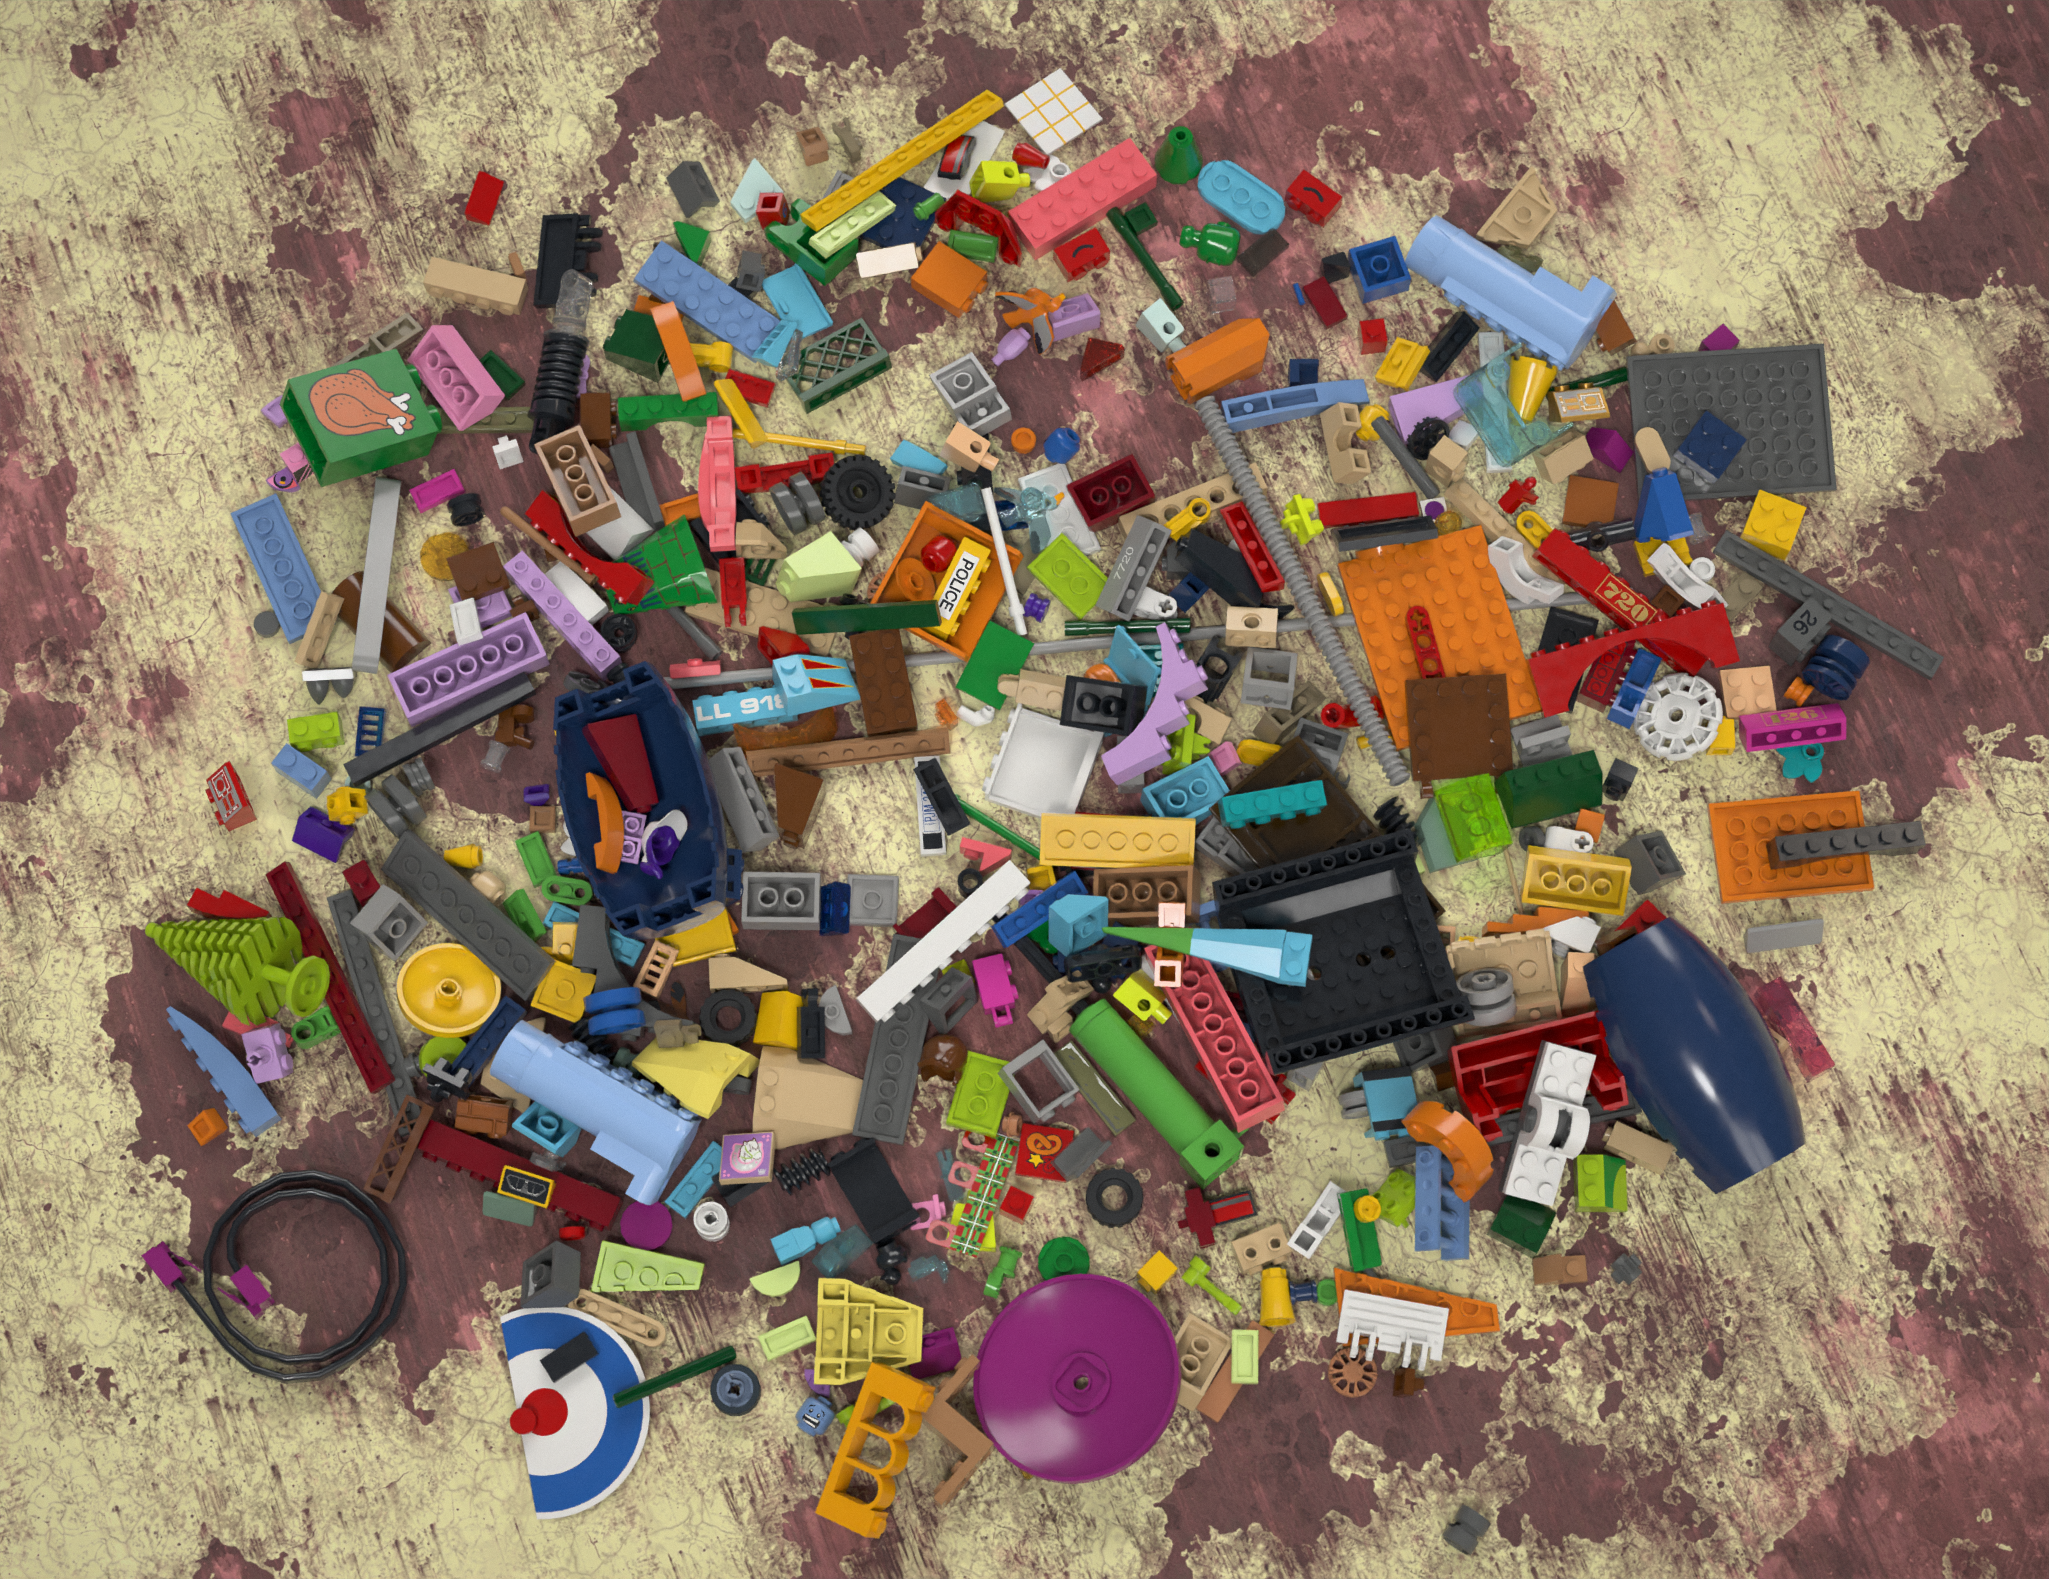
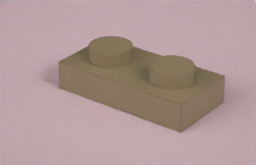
M1746 571L1721 594L1728 604L1725 610L1729 623L1763 589V586Z

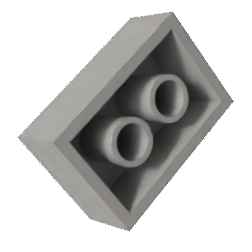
M743 872L744 890L742 895L741 921L743 929L820 930V873Z

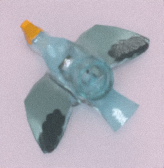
M1004 487L994 488V492L1016 505L1013 509L998 512L1004 525L1010 527L1018 521L1026 522L1029 525L1032 553L1035 555L1041 552L1051 538L1049 525L1046 520V511L1057 509L1065 497L1064 493L1060 492L1050 497L1046 492L1039 491L1034 487H1028L1023 491Z

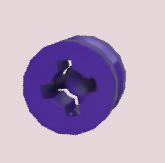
M1031 593L1024 607L1025 614L1023 616L1034 617L1037 622L1042 623L1048 612L1051 600H1042L1038 598L1037 594Z

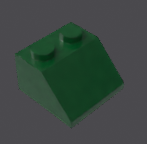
M1507 1194L1487 1235L1534 1259L1557 1212L1537 1202Z

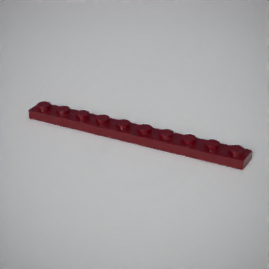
M284 861L265 875L285 917L292 920L300 932L302 952L305 958L316 956L324 959L328 964L330 979L325 1000L370 1093L376 1094L396 1080L291 863Z

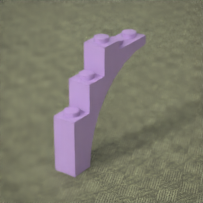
M1165 622L1156 626L1161 642L1163 663L1161 680L1155 699L1136 729L1119 745L1101 755L1107 772L1116 785L1172 759L1168 751L1172 747L1167 735L1190 724L1186 716L1190 712L1184 701L1208 690L1205 683L1208 677L1202 665L1197 667L1193 660L1189 661L1184 649L1180 650L1177 643L1181 642L1176 630L1174 628L1170 630Z

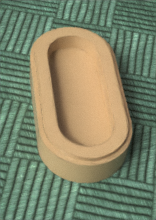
M1651 427L1640 429L1634 437V444L1646 470L1650 474H1653L1652 470L1666 467L1668 470L1671 461L1659 433Z

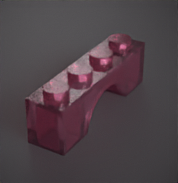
M1780 976L1760 987L1754 994V997L1765 1015L1772 1019L1784 1033L1792 1049L1794 1062L1806 1082L1809 1083L1829 1072L1835 1066V1063L1783 978Z

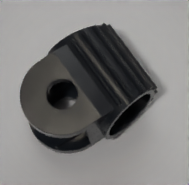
M1216 636L1212 637L1196 664L1197 667L1202 665L1208 677L1205 680L1208 690L1196 695L1203 699L1206 704L1207 702L1213 703L1215 699L1220 697L1244 652L1237 650L1235 655L1232 656L1216 647L1219 642ZM1210 657H1217L1225 662L1227 668L1223 675L1205 665Z

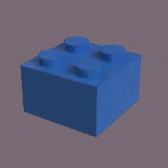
M1396 236L1349 249L1347 260L1362 304L1409 291L1411 277Z

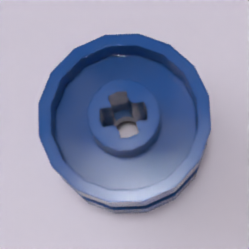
M638 987L612 989L594 993L583 998L585 1011L590 1014H598L587 1021L590 1035L622 1033L646 1025L644 1011L630 1009L642 1002L640 988Z

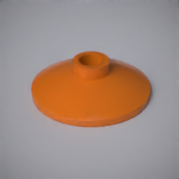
M906 558L900 561L896 568V580L902 594L909 601L933 600L935 583L930 571L917 559Z

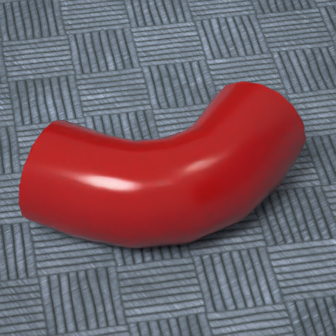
M1376 695L1371 696L1370 704H1374V711L1378 712L1377 717L1384 719V712L1379 698ZM1329 703L1321 711L1323 724L1330 728L1348 729L1362 726L1357 723L1358 718L1354 717L1355 711H1351V704Z

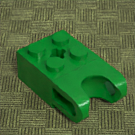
M798 198L791 204L790 211L791 217L797 223L791 226H784L777 221H772L764 228L765 237L774 247L826 286L857 258L858 239L855 238L828 258L822 256L809 244L810 238L819 231L816 232L803 223L800 216L801 213L812 206Z

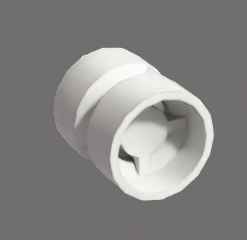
M860 527L848 536V542H840L860 567L864 565V559L871 560L879 553V548L874 540Z
M706 1202L701 1204L694 1213L693 1221L695 1227L703 1239L715 1242L727 1235L730 1222L722 1205L716 1202Z

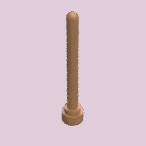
M506 506L501 508L500 513L502 516L565 566L569 567L590 588L596 583L598 577L594 573L590 575L585 572L578 562L565 555L563 550L549 541Z

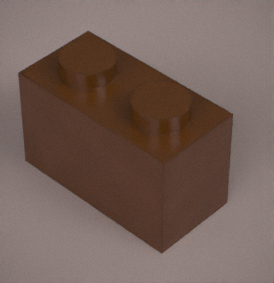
M610 392L580 393L581 428L589 445L594 444L597 448H610L613 446V439H617V424H613V416H617L616 401H612Z

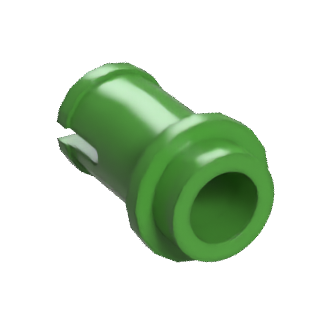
M936 192L922 203L917 202L913 212L920 221L923 219L927 220L929 215L935 212L945 201Z

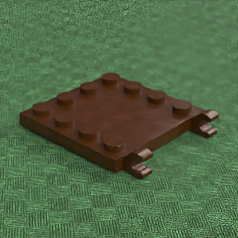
M1506 673L1404 681L1412 782L1419 781L1420 799L1433 798L1431 780L1494 776L1495 782L1504 772L1513 770Z

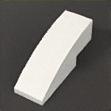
M562 562L557 563L544 574L591 625L595 624L609 612L607 605Z

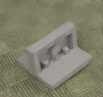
M1558 715L1516 726L1510 730L1523 767L1572 755L1568 744L1571 735L1568 725L1562 727Z

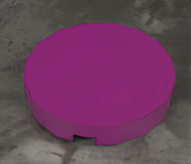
M636 1201L624 1211L620 1222L621 1234L627 1244L649 1251L664 1246L671 1237L673 1229L672 1217L667 1208L660 1202L646 1205Z

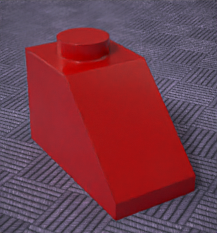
M765 626L759 627L757 648L771 665L775 659L796 654L810 655L809 646L797 634Z

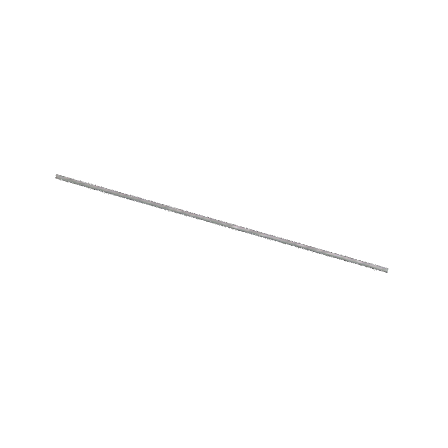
M1577 592L1562 594L1550 604L1540 602L1538 599H1535L1530 604H1526L1517 598L1506 599L1509 611L1590 604ZM1352 613L1341 614L1336 617L1328 615V622L1332 623V628L1356 626ZM1304 618L1278 620L1277 633L1312 629L1308 628L1309 623H1306ZM1226 625L1191 628V633L1177 634L1181 642L1212 639L1213 636L1226 638ZM1158 633L1128 634L1138 646L1161 644ZM1114 635L1034 643L1028 656L1111 648ZM946 651L904 655L906 667L965 662ZM845 660L850 673L855 672L854 661ZM772 667L721 672L720 675L676 679L663 677L672 689L773 680Z

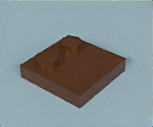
M494 542L446 558L462 601L470 598L478 600L511 588Z

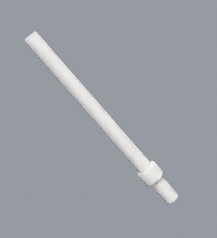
M991 487L985 488L981 492L1010 607H1008L1009 614L1014 619L1017 635L1027 634L1023 618V614H1025L1023 604L1019 602Z

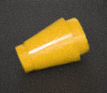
M475 844L445 850L444 860L451 866L476 869L477 866H482L483 850L481 846H476Z

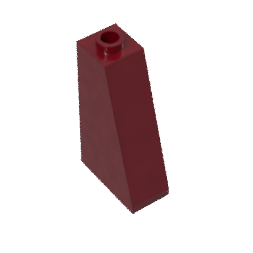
M633 714L587 724L582 729L583 734L628 812L637 810V814H643L652 811V807L659 803L637 715Z

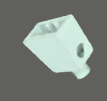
M1161 298L1142 312L1136 327L1160 352L1170 348L1175 353L1187 346L1180 338L1185 331L1184 327Z

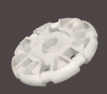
M1688 673L1668 674L1656 683L1653 681L1633 721L1635 734L1639 735L1641 739L1640 744L1652 755L1658 758L1661 756L1667 757L1669 761L1690 759L1696 752L1706 750L1716 739L1718 725L1722 724L1723 719L1721 700L1716 697V690L1713 686L1699 676H1688ZM1689 686L1690 690L1689 692L1683 691V688ZM1668 688L1670 694L1662 697L1661 691ZM1705 698L1707 703L1701 705L1698 701ZM1653 705L1652 712H1647L1648 707ZM1674 711H1683L1681 720L1677 722L1671 721V715ZM1703 719L1709 720L1707 728L1701 726ZM1654 726L1656 731L1649 734V728ZM1694 738L1695 742L1687 746L1685 741ZM1665 739L1671 741L1670 747L1664 746Z

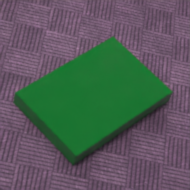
M989 620L955 688L1000 711L1008 695H1003L997 689L999 676L1006 673L1007 675L1018 676L1034 643Z

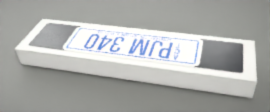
M939 756L914 757L915 768L933 758H936L940 765ZM915 774L921 857L946 855L945 829Z

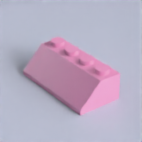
M432 325L407 360L415 366L421 380L459 431L465 430L492 414L505 397L504 393L453 325Z

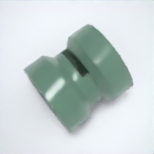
M622 1046L617 1052L612 1065L616 1068L620 1066L628 1069L633 1073L632 1077L635 1079L641 1073L632 1066V1061L639 1054L634 1055L630 1053L629 1049Z

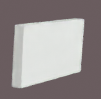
M1058 463L1018 478L1023 495L1036 503L1029 507L1032 516L1040 513L1043 514L1049 536L1045 544L1046 548L1063 533L1085 556L1101 551L1095 533L1087 528L1066 489V485L1072 483V479L1065 464ZM1063 492L1065 497L1059 505H1056L1057 501L1053 496Z

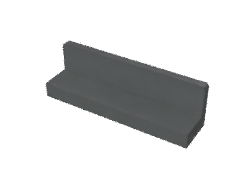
M634 431L626 434L627 442L611 446L610 452L626 503L653 528V532L664 528L665 524L640 444Z

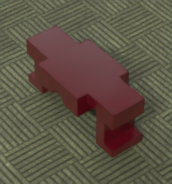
M1199 1187L1184 1191L1188 1207L1184 1208L1186 1219L1177 1221L1179 1229L1189 1227L1191 1235L1197 1234L1200 1249L1214 1246L1216 1242L1212 1228L1216 1227L1209 1201H1203Z

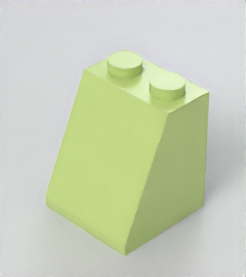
M830 531L785 558L775 584L780 594L786 596L790 602L843 596L844 593H852L862 568Z

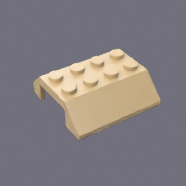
M1544 928L1528 930L1526 934L1522 935L1521 932L1502 934L1500 938L1496 939L1495 936L1476 938L1474 942L1470 943L1469 940L1451 942L1450 946H1446L1447 957L1456 981L1468 972L1484 968L1506 970L1511 973L1514 991L1512 994L1515 995L1517 1007L1514 1017L1505 1022L1489 1026H1474L1467 1023L1458 1024L1460 1038L1529 1028L1562 1019L1549 931H1544Z

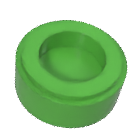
M1331 1279L1320 1281L1316 1286L1317 1302L1323 1306L1336 1304L1335 1281Z

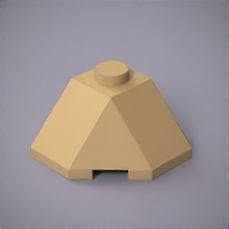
M751 519L743 520L742 523L737 522L736 558H786V547L762 523H757L756 520Z

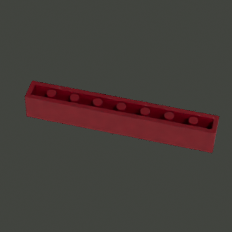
M431 1119L417 1147L423 1154V1159L432 1163H436L437 1160L446 1163L445 1167L456 1173H460L461 1170L470 1173L469 1177L481 1183L484 1180L494 1183L493 1187L497 1190L505 1165L551 1179L556 1185L546 1210L555 1212L557 1209L565 1212L564 1217L575 1222H579L580 1219L589 1222L588 1227L599 1232H603L604 1229L611 1231L623 1204L621 1198Z

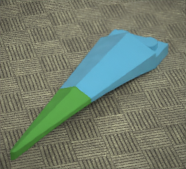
M1102 928V931L1106 934L1201 958L1279 984L1306 987L1313 939L1310 934L1266 929Z

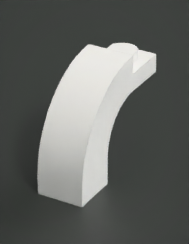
M1663 543L1647 560L1654 569V574L1663 584L1668 585L1685 598L1684 603L1691 607L1693 611L1701 609V603L1715 600L1716 604L1724 603L1725 608L1728 606L1719 592L1698 578L1666 543Z

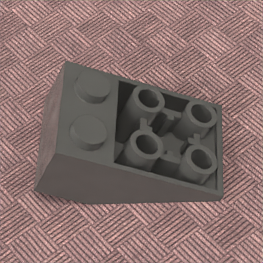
M1300 717L1294 737L1299 735L1334 777L1348 733Z

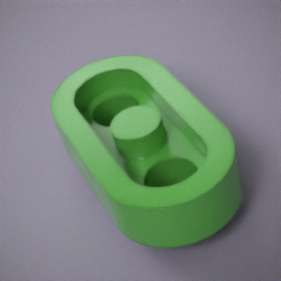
M549 876L543 881L541 887L544 897L552 902L580 906L588 904L593 897L592 887L586 881ZM559 885V892L556 894L551 893V886ZM583 889L585 891L584 897L577 898L576 891Z

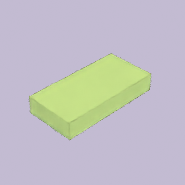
M807 1316L758 1336L768 1362L816 1341Z
M1232 1330L1231 1384H1258V1330Z

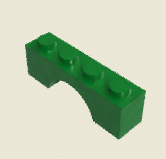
M706 392V395L685 402L682 401L680 394L618 398V414L621 432L647 430L654 424L668 421L685 422L694 427H707V417H719L717 392Z

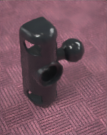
M1099 944L1092 947L1088 952L1068 955L1064 959V970L1069 982L1075 983L1092 980L1094 991L1100 994L1107 993L1111 989V976L1137 972L1142 967L1140 951L1134 944L1112 948ZM1130 958L1132 966L1124 968L1121 959ZM1080 966L1082 975L1079 977L1073 976L1071 969Z

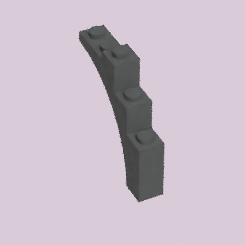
M580 905L572 966L580 969L581 973L594 975V971H597L594 993L631 987L621 972L612 949L610 918L605 912V907ZM642 999L639 1005L630 1009L644 1011L646 1025L616 1034L621 1035V1040L636 1042L637 1037L644 1038L645 1028H648V1033L655 1034L654 1024L656 1020H680L681 1018L663 1013ZM681 1019L682 1026L697 1024L694 1021Z

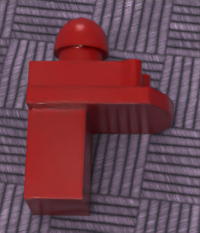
M1528 477L1525 479V482L1515 479L1508 485L1510 487L1509 490L1497 502L1504 512L1513 514L1523 502L1532 505L1537 503L1536 501L1539 496L1532 489L1537 484L1536 478Z

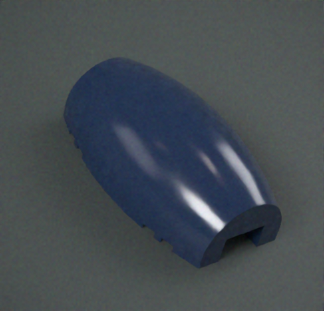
M647 661L624 669V681L592 694L577 688L555 697L553 730L556 731L554 754L557 755L558 769L555 771L558 793L565 824L575 854L585 876L589 878L594 888V894L604 905L608 917L623 937L636 940L677 934L716 918L725 909L728 877L727 840L723 810L715 777L704 746L675 692L657 668ZM636 714L659 803L652 807V811L642 814L647 815L644 830L650 822L660 821L673 810H680L686 817L687 830L671 861L660 866L663 871V877L660 880L656 876H650L641 871L640 863L644 857L642 845L638 864L620 861L618 871L614 874L597 869L594 844L601 842L602 838L597 800L588 797L586 773L590 772L606 778L617 795L621 810L627 812L628 810L583 734L582 729L587 724Z
M1673 915L1583 966L1590 998L1595 999L1599 1011L1595 1013L1598 1022H1603L1607 1036L1604 1037L1618 1069L1625 1077L1629 1090L1664 1140L1669 1139L1677 1149L1675 1154L1680 1159L1685 1158L1694 1168L1692 1173L1704 1182L1711 1191L1717 1194L1740 1183L1791 1154L1806 1143L1801 1111L1791 1076L1762 1014L1724 962Z

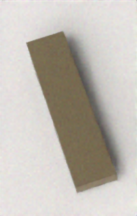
M407 312L371 335L368 343L331 367L397 349L399 352L423 332V328Z

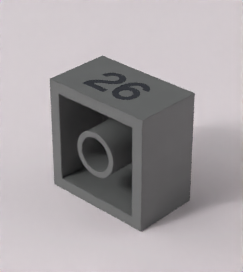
M1810 597L1776 632L1768 647L1790 667L1796 661L1801 663L1809 655L1814 645L1818 646L1826 633L1831 629L1829 623L1833 616Z

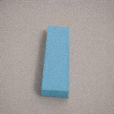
M553 902L542 924L553 930V922H578L579 913L557 902ZM610 928L612 949L616 960L635 968L646 945L636 939L623 937L619 931Z

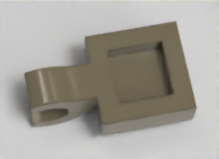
M844 117L843 123L845 127L838 128L834 122L832 123V130L839 137L851 162L854 163L861 159L860 150L862 145L858 137H853L850 133V121L847 117Z
M681 1019L656 1020L654 1024L659 1048L684 1047L685 1043L695 1044L699 1042L698 1036L702 1035L700 1025L682 1026Z

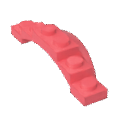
M732 416L707 417V432L704 436L698 479L699 507L703 525L709 532L711 552L736 550L737 499L735 494L736 475L734 469Z

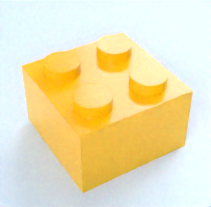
M1759 490L1740 538L1765 553L1785 561L1807 507Z

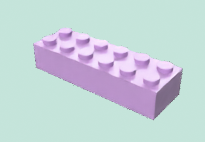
M527 613L520 614L483 631V639L460 646L458 643L388 674L387 676L411 727L434 718L522 672L528 675L550 665Z

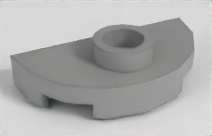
M836 985L826 990L818 1006L825 1007V1027L839 1035L853 1034Z

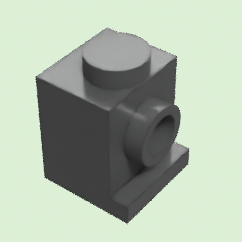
M742 250L737 268V288L760 292L765 276V265L761 264L762 254Z

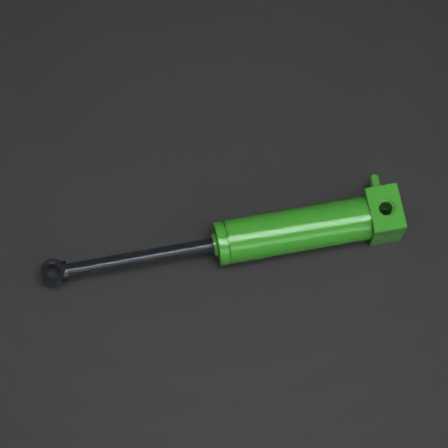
M973 868L961 871L957 879L958 891L962 897L967 899L984 883L981 873ZM968 879H972L977 882V885L969 889L963 883ZM1005 913L1000 918L995 915L992 920L996 923L1008 914ZM1026 935L1013 943L1049 984L1063 977ZM1081 999L1071 1007L1077 1018L1070 1027L1069 1032L1180 1156L1179 1164L1202 1190L1242 1157L1244 1146L1238 1138L1248 1131L1249 1128L1238 1133L1236 1128L1230 1131L1220 1119L1215 1123L1106 999H1102L1090 1006ZM1213 1152L1217 1155V1157L1211 1158L1208 1157L1205 1153Z

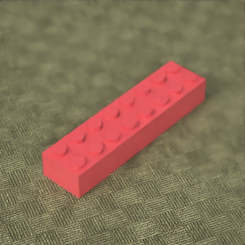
M1150 945L1144 948L1146 960L1155 975V959L1158 946ZM1185 954L1181 987H1160L1234 1127L1239 1133L1285 1111L1284 1100L1210 962Z

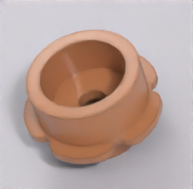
M1010 1112L1009 1117H1004L1002 1130L1006 1132L1008 1137L1021 1134L1022 1116Z

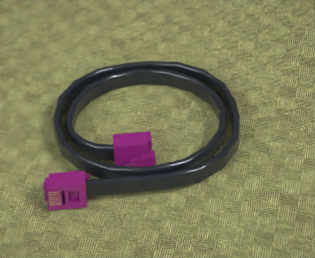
M315 1169L279 1173L241 1194L213 1226L203 1254L204 1291L220 1323L231 1336L255 1356L288 1366L325 1362L357 1345L379 1319L390 1288L388 1250L369 1216L346 1197L313 1187L280 1190L245 1207L233 1221L227 1236V1260L234 1272L230 1279L248 1301L249 1305H245L235 1295H229L219 1287L217 1289L235 1303L247 1308L257 1320L265 1314L264 1311L274 1304L275 1301L249 1267L245 1265L241 1268L237 1261V1239L241 1228L253 1215L280 1201L315 1198L344 1207L367 1226L379 1250L381 1284L371 1313L350 1337L322 1352L285 1355L258 1347L236 1329L228 1320L214 1292L213 1257L223 1230L241 1209L254 1198L283 1183L318 1180L345 1188L365 1204L385 1227L398 1253L400 1284L389 1315L372 1335L347 1356L318 1371L284 1374L254 1365L229 1343L183 1284L188 1279L170 1257L173 1255L185 1266H191L199 1273H202L200 1269L182 1256L174 1254L164 1241L141 1255L170 1293L176 1289L180 1292L229 1355L252 1374L284 1384L321 1381L358 1361L373 1349L397 1322L409 1288L407 1253L387 1216L373 1199L350 1180Z

